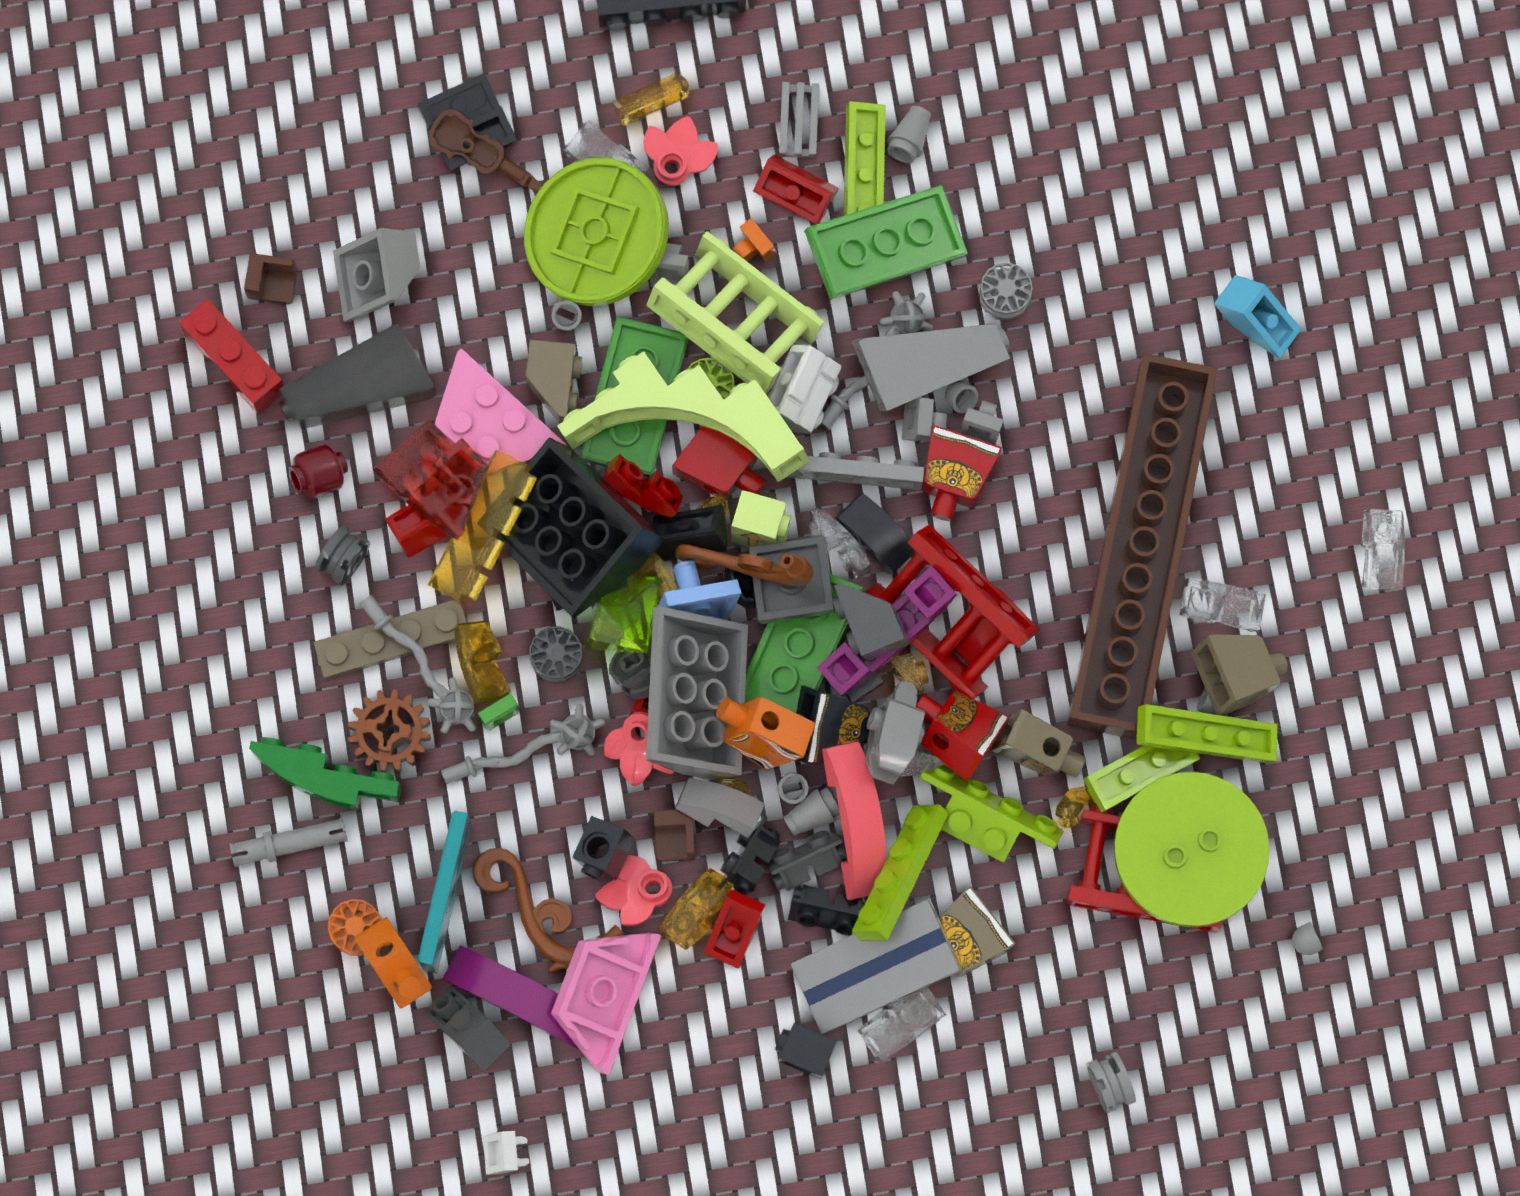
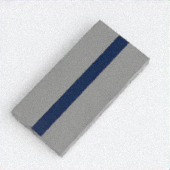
M931 899L903 910L888 941H860L853 934L791 963L821 1034H827L962 970Z

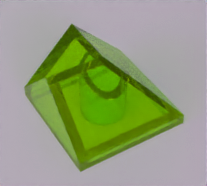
M630 576L627 578L628 587L608 593L595 602L584 648L589 650L647 653L653 626V607H656L658 603L662 579L659 577Z

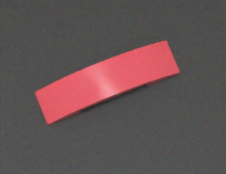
M859 741L822 749L828 787L836 788L848 860L841 862L847 900L869 896L875 879L886 862L885 833L876 786L866 765L864 751Z

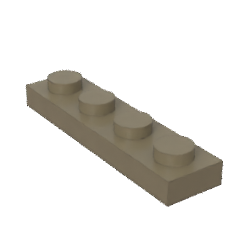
M460 598L401 615L390 621L397 631L412 637L417 644L422 646L424 651L471 637ZM375 624L313 642L325 680L412 655L413 652L410 648L397 643L392 637L387 636L382 629L374 630Z

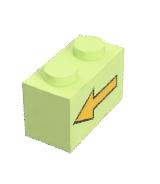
M742 490L731 525V542L746 547L786 542L791 526V516L786 515V502Z

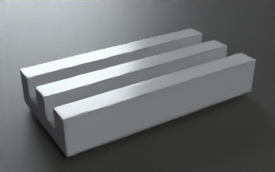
M782 82L779 157L816 158L819 83L804 85L805 83L797 82V85H792L790 82ZM789 94H797L794 148H787ZM804 94L811 95L809 149H802Z

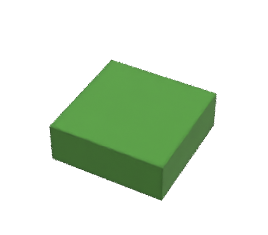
M510 693L480 711L478 715L486 730L490 731L517 715L519 707Z

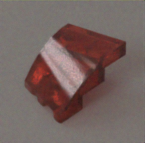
M427 420L380 461L373 471L416 512L438 529L458 540L464 534L467 519L478 495L477 491L488 465L463 438L452 445L430 420Z

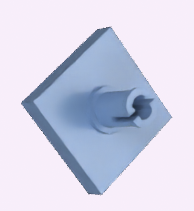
M684 561L676 564L673 571L679 590L664 592L658 606L728 620L741 595L738 579L701 585L695 561Z

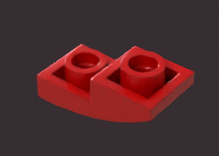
M619 453L609 462L603 480L609 486L633 503L663 516L672 518L677 514L683 495L672 480L664 478L657 470L646 479L635 463L627 461Z

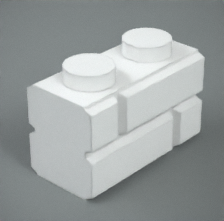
M792 345L768 398L791 431L811 434L813 429L817 428L823 420L824 412L822 409L828 396L832 395L838 387L839 378L837 376L842 365L826 357L825 354L814 347L807 345Z

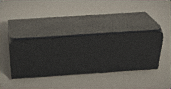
M722 504L677 512L672 518L663 515L653 517L652 526L665 538L654 552L655 557L660 562L678 559L675 556L677 547L682 544L716 552L727 550L725 508Z

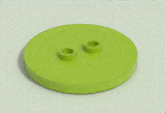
M605 157L589 158L574 162L550 177L531 203L524 227V247L529 265L538 280L548 290L562 299L585 306H601L622 300L641 288L650 279L662 260L669 235L667 208L655 184L640 170L626 162Z
M1175 773L1150 783L1135 795L1127 805L1115 833V865L1126 892L1148 914L1176 926H1208L1235 915L1250 902L1259 890L1269 863L1268 833L1257 807L1235 785L1206 773Z

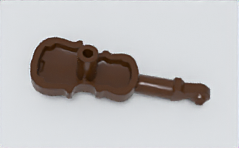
M447 109L436 118L429 131V143L434 149L447 154L449 159L454 155H461L466 158L469 166H474L482 174H489L498 170L520 185L532 189L535 196L546 182L545 180L538 181L531 173L504 157L503 144L500 141L491 139L488 134L481 135L473 128L474 119H468L459 110Z

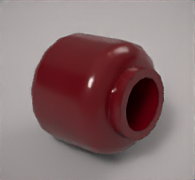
M321 444L298 453L293 458V465L289 467V476L295 490L300 495L304 493L310 499L322 497L342 488L344 474L348 472L347 462L341 452L335 453L326 444Z

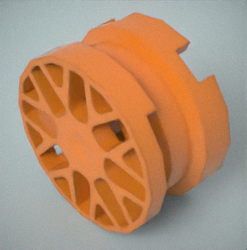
M351 899L342 902L333 910L328 921V932L331 940L340 951L350 956H363L364 953L354 938L382 920L373 905L364 900Z

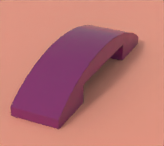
M932 566L904 589L903 592L905 594L892 604L897 609L909 642L911 643L957 596L954 590ZM844 642L816 668L843 697L881 669L906 646L867 661L860 653L855 655L849 643Z
M461 945L459 946L442 979L443 981L476 998L479 997L545 1031L548 1035L580 1050L551 1014L558 993Z

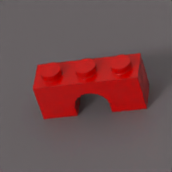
M208 298L179 322L185 336L208 361L211 360L222 371L233 388L257 415L286 391L282 379Z

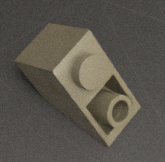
M530 340L526 369L527 385L560 424L568 413L577 409L578 393L572 392L573 378L580 379L582 357L576 356L575 344Z

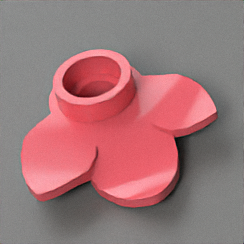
M689 116L675 122L666 133L657 127L649 126L643 141L645 153L654 161L653 168L656 178L667 186L680 185L686 181L689 174L705 171L715 160L718 151V144L715 142H698L696 127ZM668 164H676L679 170L674 174L668 173L665 170Z
M645 712L631 714L624 721L623 727L612 730L608 734L604 743V756L610 759H620L621 773L626 781L633 786L641 784L649 776L652 768L667 774L675 772L646 760L648 713ZM635 727L642 728L645 732V737H640L636 733Z
M628 855L617 880H612L604 885L595 896L607 909L621 911L620 920L623 926H634L648 920L655 907L664 905L670 899L672 883L665 873L651 870L643 858ZM650 886L660 888L657 894H649L646 890Z

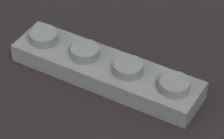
M822 452L819 453V457L807 456L810 462L787 476L789 478L921 490L924 467H917V463L910 460H895L894 464L879 463L878 458L871 456H858L855 461L841 459V455L837 453Z

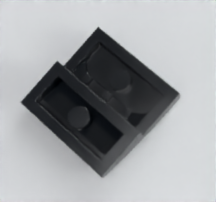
M485 73L417 104L429 131L436 118L443 111L452 108L462 112L468 119H474L473 128L481 135L488 134L491 139L500 141L503 146L517 140ZM440 152L449 171L467 163L466 158L461 155H454L449 159L447 154Z

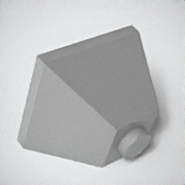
M379 228L333 251L343 321L352 322L400 298L420 269L415 232Z

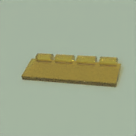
M495 450L428 583L429 586L462 603L466 596L475 601L477 600L488 578L479 573L481 566L492 570L505 544L496 539L498 532L509 536L522 511L520 507L513 504L515 498L526 502L538 479L528 474L531 466Z

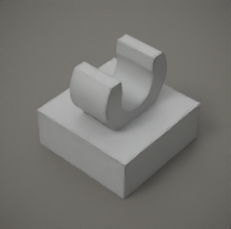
M667 243L662 260L650 277L651 287H654L662 277L671 284L676 285L689 272L688 255H681L682 245Z
M919 397L905 403L902 440L916 442L931 437L933 425L946 429L947 414L933 412L934 399Z
M982 401L979 411L968 408L960 434L996 445L1004 421L994 417L997 405Z

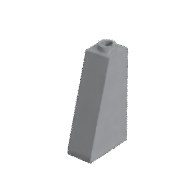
M996 324L859 338L851 341L880 411H889L1010 359L1007 352L1010 349L1009 339L1002 328L998 329Z

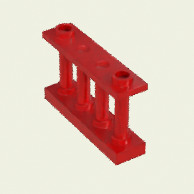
M929 524L917 531L907 542L914 549L915 555L885 589L878 583L866 590L865 593L894 604L903 590L908 587L926 565H931L942 575L941 577L954 591H959L969 601L970 608L940 641L926 628L911 644L950 680V685L954 691H959L975 699L988 688L979 677L1008 644H1014L1017 648L1021 647L1031 640L1039 631V628ZM981 617L987 618L997 628L998 634L967 667L951 651Z
M1091 806L1090 811L1083 810L1080 823L1092 825L1083 880L1078 881V886H1070L1065 905L1169 924L1151 916L1140 908L1126 892L1122 883L1120 888H1116V893L1100 890L1101 885L1098 884L1106 831L1107 828L1116 830L1121 817L1113 815V809L1101 812L1098 806ZM1222 921L1208 926L1187 928L1217 933L1221 929Z

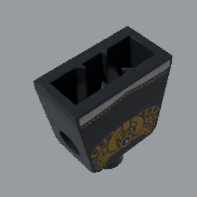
M801 685L796 714L816 724L804 757L797 760L806 764L824 763L823 748L859 741L863 749L864 744H868L869 729H867V721L870 714L869 707L809 686Z

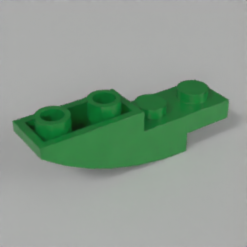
M262 737L261 743L250 742L249 749L268 770L282 781L318 800L359 811L361 796L393 802L400 801L402 787L400 782L394 781V775L373 771L371 777L357 775V769L343 765H334L333 770H328L330 760L327 754L321 753L322 748L315 745L299 744V748L295 749L284 747V741L269 737Z

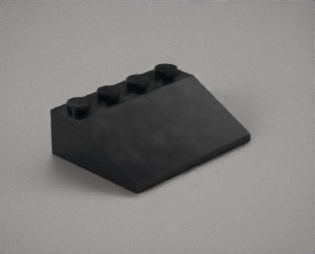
M550 437L479 523L574 618L642 568L665 539L572 448Z

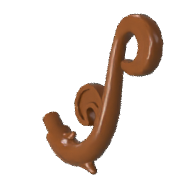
M686 544L679 545L675 552V556L683 562L695 561L696 567L715 569L720 565L748 576L785 585H806L812 580L814 573L812 565L801 556H793L790 553H786L781 557V565H774L772 561L756 555L740 554L739 557Z
M492 848L481 853L475 860L472 869L476 885L488 893H502L508 890L510 882L508 880L504 882L494 881L491 878L490 870L498 862L509 865L515 879L521 921L528 938L543 956L554 962L548 968L549 972L568 969L576 948L565 947L555 942L544 931L542 923L545 919L551 918L554 921L553 926L550 928L551 932L558 934L565 932L572 923L573 915L569 906L561 900L551 898L542 901L534 908L526 875L517 858L510 851L502 848ZM614 925L602 938L622 936L625 933L618 926Z

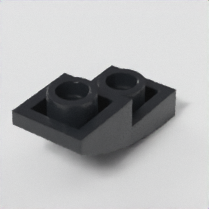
M860 493L835 517L858 546H865L888 574H894L914 554V549L907 543L911 539L907 533L864 493Z

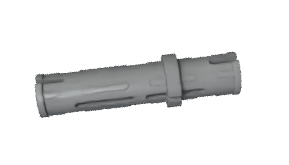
M343 817L271 835V831L264 832L263 837L229 843L231 854L248 851L247 854L232 858L234 867L264 859H269V862L277 861V856L343 841L348 842L346 831L334 834L329 833L333 830L345 828Z

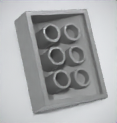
M660 606L653 607L646 747L647 761L682 775L710 780L741 776L742 754L724 742L723 735L727 723L716 717V711L726 697L739 704L745 703L747 624Z

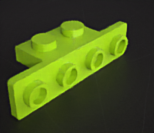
M928 760L919 775V778L952 795L945 808L949 814L941 830L1003 863L1020 831L1054 849L1064 832L1058 828L1057 823L1051 818L1044 815L1036 816L1024 810L1020 802L1009 797L1002 798L990 792L989 787L981 781L970 779L967 782L941 761L934 762Z

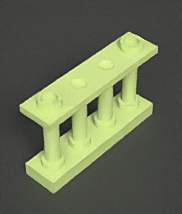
M706 231L695 253V256L700 260L676 285L671 284L662 277L654 285L646 306L744 382L749 383L756 379L765 394H767L773 387L781 370L775 363L800 336L812 345L816 341L825 321L818 317L813 309L801 304L732 251L726 242L717 239ZM713 269L728 280L729 283L706 307H701L689 298L687 294ZM742 291L759 305L735 330H731L716 317ZM772 314L788 326V328L765 353H761L746 340Z

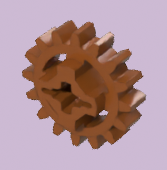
M393 689L390 698H385L383 692L378 690L377 700L374 702L365 696L363 700L366 708L362 710L354 707L352 710L358 721L348 722L347 725L350 730L356 732L355 735L348 738L350 745H360L354 752L357 759L367 755L366 767L371 769L377 762L379 763L380 771L384 773L388 770L389 765H394L397 773L402 772L401 763L407 761L412 767L415 766L416 763L413 755L415 753L425 755L426 750L421 745V741H431V735L422 730L431 725L429 718H419L424 712L422 704L411 707L413 703L412 695L408 694L403 700H400L398 690ZM384 708V713L376 719H369L376 711ZM401 710L405 711L412 718L415 727L404 724L401 721ZM392 719L398 733H392L386 744V739L380 730H386L388 725L391 724ZM364 736H368V738L375 739L378 742V753L368 747ZM404 743L410 744L403 752L394 755L395 750Z

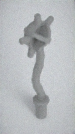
M898 291L892 293L895 305L890 312V316L880 319L881 326L892 325L884 336L913 333L920 329L925 331L933 330V326L924 321L925 314L921 307L926 297L924 293L920 292L914 300H903ZM865 375L852 382L847 388L842 389L838 396H830L832 401L824 411V417L820 423L823 427L830 430L842 411L850 408L846 403L850 396L869 385Z
M372 595L363 600L360 605L375 623L374 630L382 629L387 636L392 637L397 643L412 650L420 666L419 671L424 682L440 698H429L427 705L439 708L440 715L444 719L440 729L441 732L446 734L452 724H464L470 732L475 731L476 726L471 720V716L475 708L474 703L484 697L483 693L479 691L470 695L464 690L458 689L456 678L449 679V690L439 684L428 667V658L422 646L417 644L412 637L397 631L390 623L393 616H387Z
M577 704L575 714L567 717L563 722L557 720L550 721V726L559 731L536 737L529 741L525 748L512 756L479 757L474 760L470 756H466L465 761L443 769L441 772L446 784L470 775L475 778L477 777V770L484 767L507 768L508 766H517L527 760L534 751L550 743L562 742L557 749L559 755H563L571 748L574 750L584 749L589 756H593L595 750L591 743L595 737V730L604 726L606 722L603 718L591 721L587 716L583 715V705Z

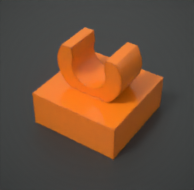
M752 218L740 226L745 239L732 249L745 261H750L758 253L766 263L777 254L774 245Z

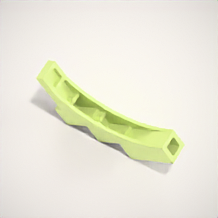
M645 352L638 356L633 355L626 358L620 363L618 369L612 372L619 383L618 386L601 391L595 397L594 402L583 409L571 411L565 416L563 422L557 425L573 450L600 431L623 423L666 419L700 424L733 438L749 449L763 462L777 482H780L810 462L804 448L756 379L749 383L737 385L730 391L729 396L723 400L700 365L694 369L682 371L674 378L673 383L667 386Z

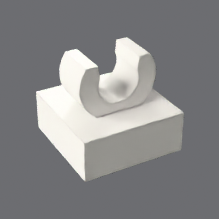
M501 1131L483 1136L486 1175L516 1171L518 1167L529 1164V1159H519L517 1157L516 1145L528 1143L526 1137H515V1131Z

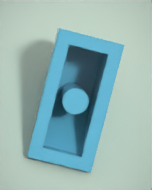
M1238 275L1232 278L1214 302V305L1234 328L1278 358H1281L1302 330L1265 284Z

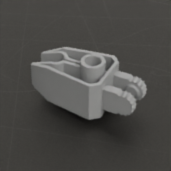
M906 680L900 681L896 685L895 692L887 697L880 709L873 708L867 721L869 736L865 759L866 765L873 778L892 785L915 756L916 749L921 743L925 732V725H922L925 712L922 709L916 708L918 689H916L913 683Z

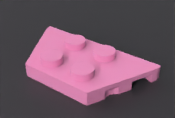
M462 348L457 352L434 425L442 435L489 478L505 473L509 468L527 465L549 437L566 445L564 441Z
M647 932L579 940L551 1014L599 1073L609 1075L659 944L661 938L659 934Z

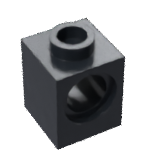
M591 816L572 858L583 866L581 872L591 878L602 881L603 877L607 876L617 880L635 838L624 828ZM609 844L607 854L600 859H596L597 850L601 846Z
M793 1023L791 1031L783 1028L776 1044L775 1050L781 1052L778 1062L821 1080L837 1040Z

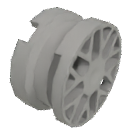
M1008 262L996 264L988 269L982 277L979 291L980 305L984 311L991 314L994 319L1002 321L1013 320L1021 316L1029 306L1033 290L1031 278L1026 270Z
M1117 1052L1107 1055L1104 1061L1099 1062L1095 1059L1087 1063L1090 1080L1106 1114L1116 1110L1117 1105L1123 1102L1127 1105L1136 1102L1129 1075Z

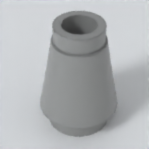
M912 106L909 112L887 139L889 144L887 151L890 156L903 163H913L915 158L921 156L931 118L929 111L920 106Z
M828 786L822 790L817 788L783 817L792 834L796 836L837 821L836 817L840 815L838 801Z

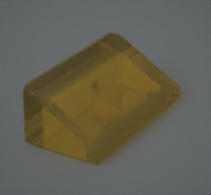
M674 73L613 100L612 106L621 125L625 126L688 98L689 84L687 79L680 73Z

